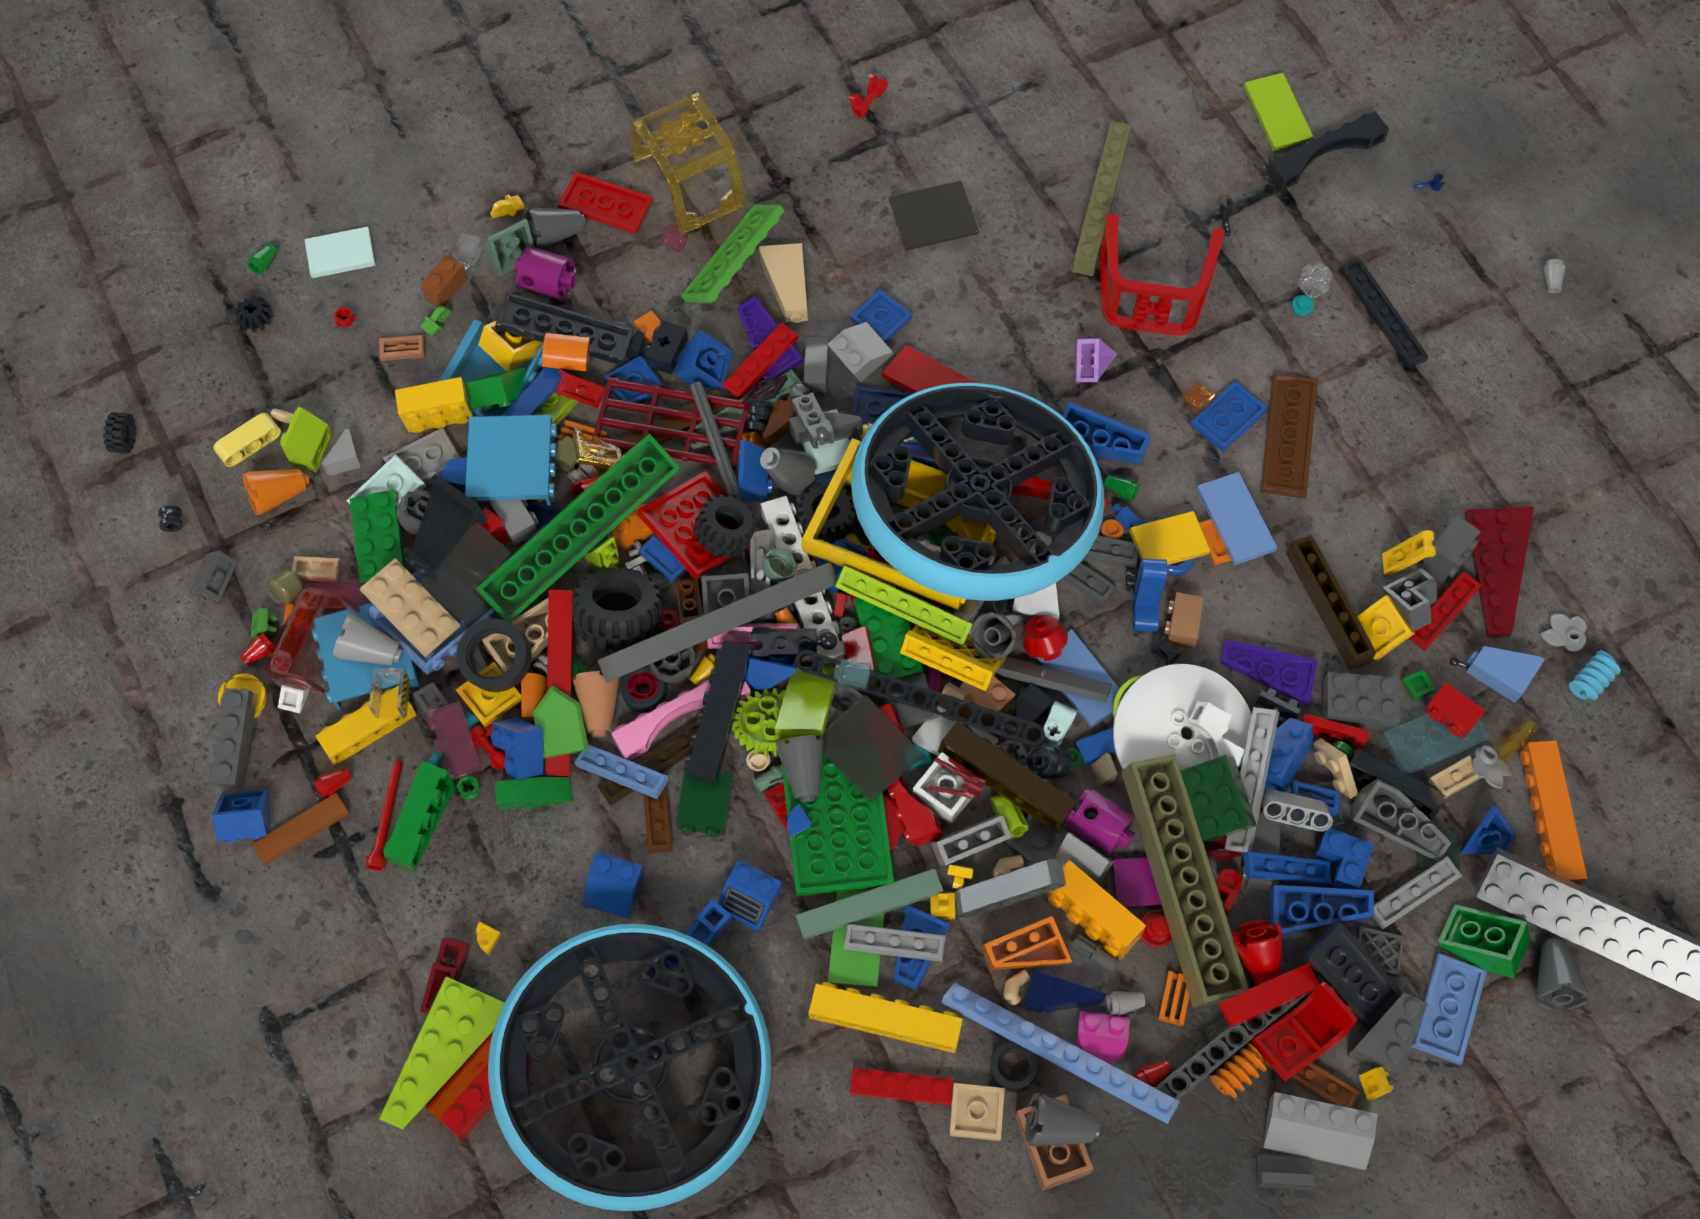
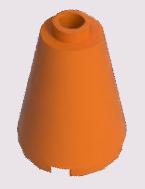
M300 469L250 471L242 474L245 490L248 491L250 497L248 500L256 516L262 515L306 491V486L309 485L306 472L302 473Z

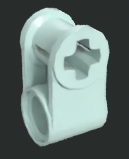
M1058 701L1054 702L1043 728L1045 737L1042 744L1044 746H1060L1067 730H1069L1073 723L1077 710Z

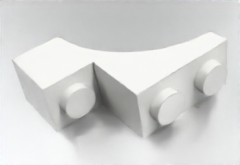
M1198 701L1188 723L1197 729L1205 739L1210 751L1211 760L1224 755L1234 756L1237 767L1242 764L1245 749L1222 738L1230 726L1229 721L1232 715L1208 702Z

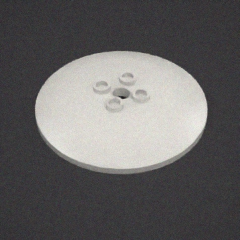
M1174 664L1152 670L1138 679L1128 689L1117 708L1113 725V741L1118 761L1122 769H1125L1134 762L1175 754L1181 771L1211 760L1210 751L1205 739L1197 729L1188 723L1198 701L1208 702L1232 715L1229 721L1230 726L1222 738L1245 749L1252 717L1247 703L1228 680L1207 668L1190 664ZM1183 727H1188L1192 730L1193 736L1190 740H1186L1181 736V729Z

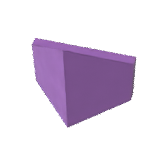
M1077 338L1074 351L1076 382H1098L1117 353L1099 338Z

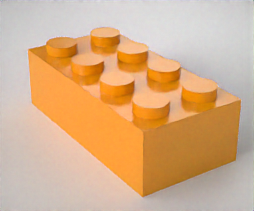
M1069 860L1063 866L1066 885L1047 892L1048 901L1054 907L1062 908L1067 913L1066 916L1071 922L1076 925L1079 923L1085 928V933L1092 940L1100 941L1108 954L1112 957L1117 956L1121 960L1140 939L1146 925Z

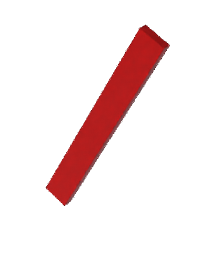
M549 590L547 691L553 685L571 697L572 590ZM570 754L545 758V777H569Z

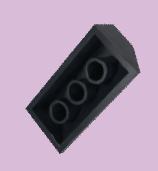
M1357 748L1349 762L1356 788L1361 790L1374 780L1379 779L1398 788L1432 821L1439 812L1445 795L1438 788L1418 781L1416 776L1398 770L1390 762H1383L1368 750Z

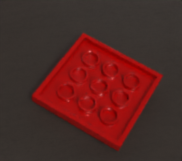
M706 471L642 506L637 511L640 519L695 580L732 558L730 555L727 558H722V555L714 556L713 552L705 551V547L699 545V539H696L694 535L696 532L694 531V525L704 503L714 496L716 498L719 495L728 497ZM719 523L722 527L731 529L729 526Z

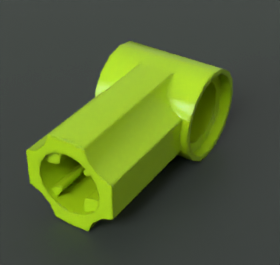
M1000 794L990 797L995 815H1003L1011 836L1014 838L1023 836L1028 831V824L1020 808Z

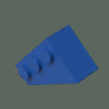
M1289 718L1276 729L1264 789L1286 792L1313 745L1314 736L1311 724ZM1242 764L1238 767L1239 774Z

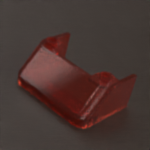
M308 587L295 598L267 661L266 673L275 680L324 694L325 689L309 678L291 673L294 662L320 603L359 613L360 608L343 595Z

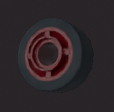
M644 666L623 677L620 685L621 694L627 707L633 711L640 713L651 712L664 702L666 696L665 682L659 680L652 673L649 666ZM643 686L649 687L646 692L638 691Z

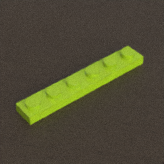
M844 565L835 586L962 646L973 623L847 565Z

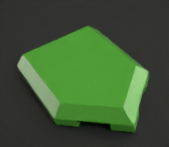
M552 685L533 711L535 725L543 728V759L589 750L580 703Z

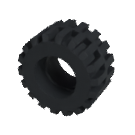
M826 482L824 486L818 483L816 488H813V486L809 487L808 493L804 492L802 499L799 500L798 519L804 534L830 484L829 482ZM845 488L840 491L832 507L839 514L835 518L825 521L817 539L832 544V541H837L841 537L845 538L849 532H852L853 524H855V507L852 496L848 495V491Z
M719 495L718 498L715 496L711 497L709 501L707 500L704 503L695 522V538L699 539L698 543L700 546L705 547V551L713 552L714 556L722 555V558H727L730 555L731 557H736L737 554H742L747 548L756 530L757 520L754 518L753 510H749L750 506L747 503L743 504L741 499H733V496L730 495L728 497H724V495ZM719 523L725 524L729 526L731 529H726L722 527Z

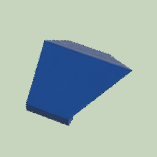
M1492 806L1482 817L1460 854H1494L1497 847L1508 852L1517 835L1498 808Z

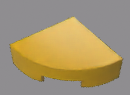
M479 921L476 929L477 941L480 948L487 955H490L502 934L498 930Z

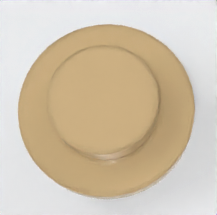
M752 749L746 756V762L750 769L762 771L768 767L770 756L769 753L767 756H764V751L755 754V749Z

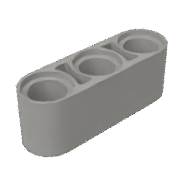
M1267 790L1263 793L1261 806L1264 816L1269 820L1315 831H1325L1332 825L1333 820L1328 805L1321 800L1277 790ZM1273 803H1276V804H1277V805H1275V806H1273V807H1269L1270 804H1273Z

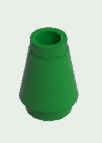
M267 244L249 256L247 261L249 269L256 274L266 272L278 253L276 247L272 244Z
M1111 474L1107 476L1104 483L1105 487L1126 501L1128 499L1133 501L1140 488L1136 480Z

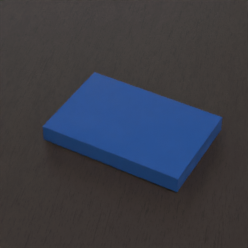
M1234 381L1191 421L1190 425L1221 452H1224L1267 413L1268 407L1238 382Z

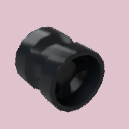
M749 406L748 413L750 418L746 422V429L765 432L767 418L770 417L771 410Z

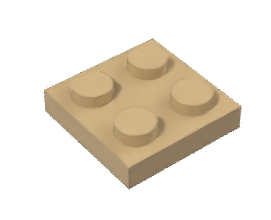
M954 1083L949 1136L1001 1141L1005 1088Z

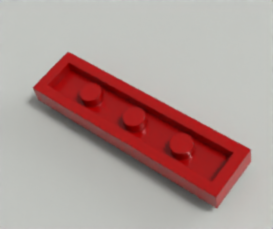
M781 322L723 382V388L740 400L799 339L798 335Z
M1463 571L1431 607V623L1415 630V634L1408 639L1423 651H1426L1482 585Z
M853 1068L850 1095L951 1106L953 1078Z

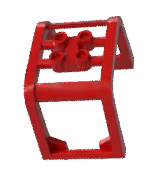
M1108 214L1106 216L1099 254L1101 304L1105 320L1113 326L1173 336L1190 333L1197 325L1214 275L1225 235L1224 230L1213 228L1207 258H1205L1199 283L1192 288H1180L1131 281L1120 275L1117 242L1119 215ZM1122 291L1138 294L1133 309V317L1117 314ZM1150 296L1160 297L1158 303L1150 301ZM1172 299L1189 300L1182 324L1168 323L1169 314L1172 309ZM1147 314L1155 315V321L1147 320Z

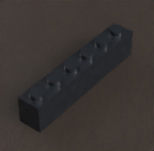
M723 641L722 648H718L716 651V669L710 672L709 692L705 691L703 697L705 708L703 713L698 715L696 726L699 729L697 735L693 734L690 749L693 750L691 757L687 756L684 764V771L687 772L688 780L717 785L748 673L749 661L752 656L751 647Z

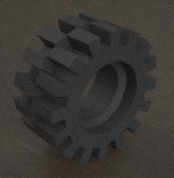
M111 412L108 414V419L105 420L106 426L103 428L105 430L103 434L105 448L108 452L128 454L133 449V443L136 441L134 439L137 435V432H135L137 426L134 424L136 422L135 418L128 413Z

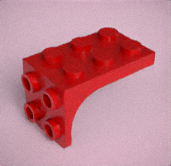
M1321 982L1303 1003L1256 1036L1251 1043L1286 1082L1343 1041L1356 1023L1357 1018L1353 1010L1345 1005L1337 996L1336 991L1325 982Z

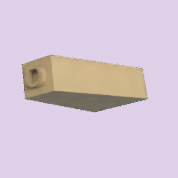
M802 243L759 246L760 263L785 321L793 323L808 321Z

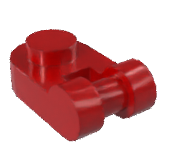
M1233 869L1221 871L1219 878L1215 881L1218 892L1228 896L1226 901L1221 899L1225 915H1228L1242 884L1240 874Z

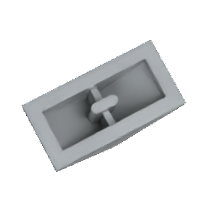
M348 429L344 430L322 462L327 475L332 476L361 467L355 441Z

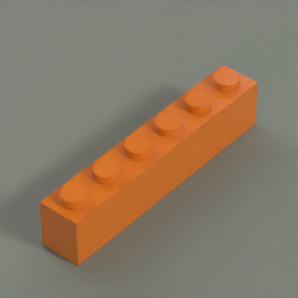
M1557 740L1528 742L1520 753V761L1522 765H1525V784L1527 788H1530V807L1535 811V830L1540 834V853L1542 857H1545V869L1581 885L1588 878Z

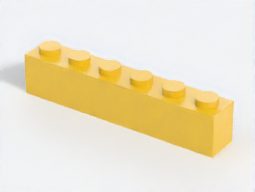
M823 982L822 985H815L809 1009L810 1019L951 1053L956 1052L963 1018H958L956 1013L944 1011L943 1014L934 1012L933 1008L923 1005L916 1008L909 1006L910 1003L903 1000L891 1002L878 994L866 996L853 988H846L845 991L837 989L836 985Z

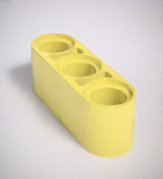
M261 413L218 440L213 449L227 467H232L277 439L281 430L268 413Z

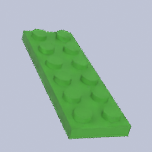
M753 205L683 292L681 297L684 301L698 303L714 302L718 298L720 291L731 282V278L736 271L743 267V263L748 256L755 252L756 246L760 241L766 238L767 232L771 227L778 223L779 217L784 212L783 208L780 205Z

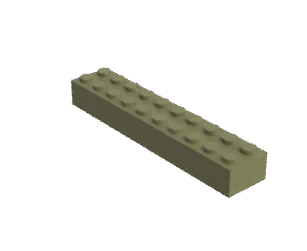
M1173 754L1129 764L1121 771L1192 1006L1196 1008L1228 1000L1249 990L1236 947L1232 941L1229 924L1176 755Z

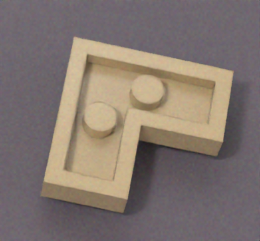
M1321 738L1313 742L1316 751L1314 752L1315 759L1320 765L1326 766L1332 772L1334 777L1333 786L1336 791H1340V793L1350 799L1357 796V788L1346 754Z

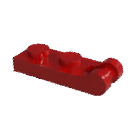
M1304 714L1301 720L1313 726L1314 737L1328 738L1333 743L1335 741H1342L1350 744L1354 750H1357V748L1363 749L1369 739V733L1361 728Z

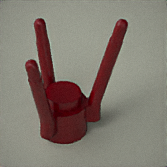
M951 757L948 758L951 764L935 758L936 763L965 778L962 787L966 790L930 786V790L960 795L969 799L973 795L979 797L986 779L972 772Z

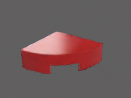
M845 591L837 593L834 616H843L849 593Z

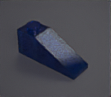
M1033 971L1024 1005H1027L1029 1010L1037 1013L1102 1004L1106 993Z

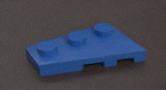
M905 906L902 930L946 936L950 929L949 923L912 906ZM897 956L894 973L895 982L917 991L932 961Z

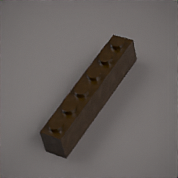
M1312 534L1291 542L1286 555L1348 670L1351 671L1371 663L1376 651Z
M957 721L940 743L938 753H944L972 772L981 775L982 778L986 779L985 785L1056 833L1065 824L1066 819L1077 804L1070 794L1060 791L1049 780L1042 779L1033 773L1031 768L1020 764L1009 753L1002 752L993 746L991 741L980 737L967 725H962Z

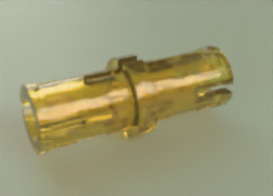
M1527 719L1514 733L1511 732L1508 735V739L1495 750L1498 758L1507 762L1519 748L1522 749L1526 745V741L1539 730L1536 723Z

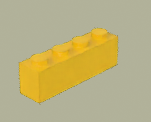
M399 686L385 690L377 698L376 714L373 713L369 706V701H367L360 709L354 713L344 715L339 722L332 726L324 727L316 735V738L334 766L417 716L409 701L406 716L401 707L402 690Z

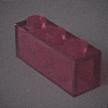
M460 701L430 710V716H427V721L430 729L435 730L437 739H434L437 752H442L444 762H441L442 769L448 770L452 779L482 770Z

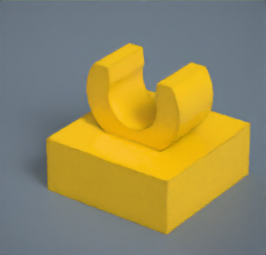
M949 864L948 875L955 876L953 888L962 889L964 878L972 879L974 868Z
M938 893V895L930 897V915L938 919H955V894Z
M1383 1067L1374 1068L1359 1075L1367 1100L1381 1097L1392 1092L1391 1090L1394 1088L1393 1085H1389L1386 1077L1389 1076V1073L1384 1071Z

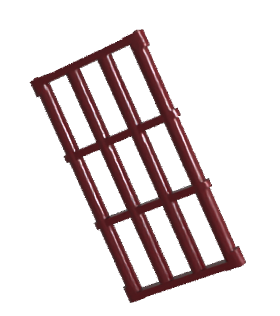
M608 377L596 427L591 439V446L600 448L604 446L629 451L637 444L599 437L602 426L641 432L643 433L642 438L648 434L687 440L684 451L662 448L671 458L681 459L683 462L693 461L717 465L715 456L690 452L693 441L710 444L707 434L695 433L697 422L702 423L697 406H695L694 412L657 406L659 396L695 402L692 392L664 388L661 385L652 386L621 381L619 378ZM612 388L652 394L651 405L611 399ZM706 395L709 404L743 409L741 420L714 416L716 425L739 429L737 439L721 437L725 447L734 448L732 459L729 458L732 469L736 470L740 440L743 439L749 406L752 404L743 405L742 401L744 399L736 400ZM607 407L647 413L646 424L605 418ZM654 415L689 420L691 425L689 431L653 426L652 422Z

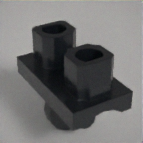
M1269 687L1265 692L1261 691L1254 707L1277 710L1279 712L1278 723L1281 725L1289 718L1296 719L1301 710L1298 708L1299 702L1292 698L1287 699L1285 702L1277 698L1279 694L1276 690Z

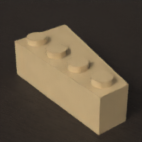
M548 598L510 622L528 639L532 653L531 663L548 646ZM491 634L482 640L484 647L500 670L506 673L514 662L515 646L508 636L504 634Z

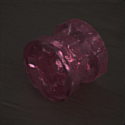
M671 225L664 233L662 243L666 246H672L673 250L680 252L687 243L688 233L685 231L680 232L677 227Z

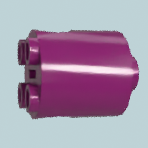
M526 246L522 258L518 257L515 262V270L518 271L515 286L562 300L567 296L570 289H574L577 283L574 260L570 257Z
M1086 789L1079 800V809H1073L1066 819L1068 830L1108 856L1113 853L1118 845L1126 849L1135 835V832L1129 829L1135 815L1096 790L1090 791ZM1089 812H1093L1097 815V817L1093 820H1089L1085 817V815Z

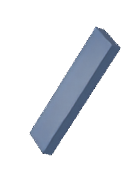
M588 744L589 750L581 751L575 761V765L581 769L655 799H658L669 781L667 775Z

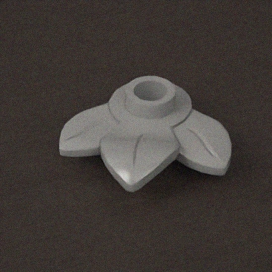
M1557 613L1552 614L1550 617L1552 629L1540 634L1541 638L1552 646H1564L1569 651H1578L1586 644L1584 633L1587 630V625L1580 616H1575L1570 620L1566 615Z
M1485 745L1477 748L1474 752L1475 759L1472 761L1475 774L1479 778L1485 777L1486 782L1498 789L1503 788V776H1511V770L1503 760L1498 758L1496 751L1490 746Z

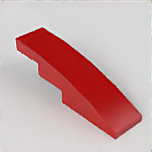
M1307 964L1220 1003L1219 1007L1229 1026L1234 1027L1269 1013L1274 1008L1292 1002L1297 997L1314 991L1320 983L1310 965Z

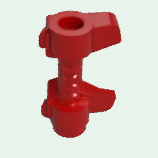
M869 73L867 96L864 99L856 93L849 96L853 113L857 117L863 118L869 111L868 106L875 98H880L886 91L888 82L882 77L877 78L876 75Z
M492 723L486 727L477 725L472 728L468 733L467 741L476 749L483 747L491 755L489 759L490 765L496 770L500 769L502 772H505V750H498L489 741Z

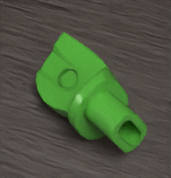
M439 306L430 318L426 315L424 316L425 321L420 327L433 337L438 330H443L441 325L452 311L444 306Z

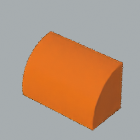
M546 333L542 351V367L577 371L587 370L590 362V337Z
M527 673L521 681L522 719L534 725L533 711L547 693V678L542 675Z

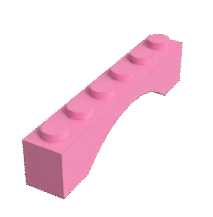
M709 679L702 681L698 687L691 691L681 692L676 699L659 704L650 713L640 714L636 717L635 721L619 725L611 735L622 757L629 761L638 759L649 751L657 735L671 721L692 710L705 708L703 697L705 691L709 692L711 684H709ZM746 682L741 694V701L747 700L746 695L751 696L750 688Z

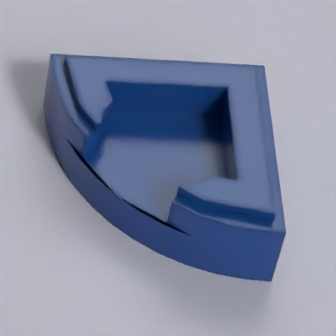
M800 804L796 805L788 816L787 830L790 838L811 827V822Z

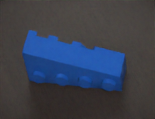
M1068 402L1062 414V417L1083 437L1094 457L1141 465L1150 446L1151 435Z
M1274 885L1269 889V925L1274 926L1273 922L1278 923L1282 928V936L1331 927L1335 921L1348 924L1368 920L1374 916V891L1282 885Z

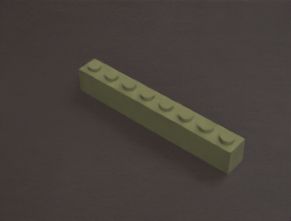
M1115 121L1110 123L1075 254L1072 272L1088 276L1094 275L1106 216L1110 214L1132 125Z

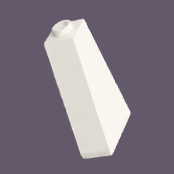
M1036 532L1048 546L1052 543L1050 536L1043 532ZM1056 583L1033 594L1015 598L1013 613L1022 615L1025 620H1030L1038 615H1051L1059 622Z

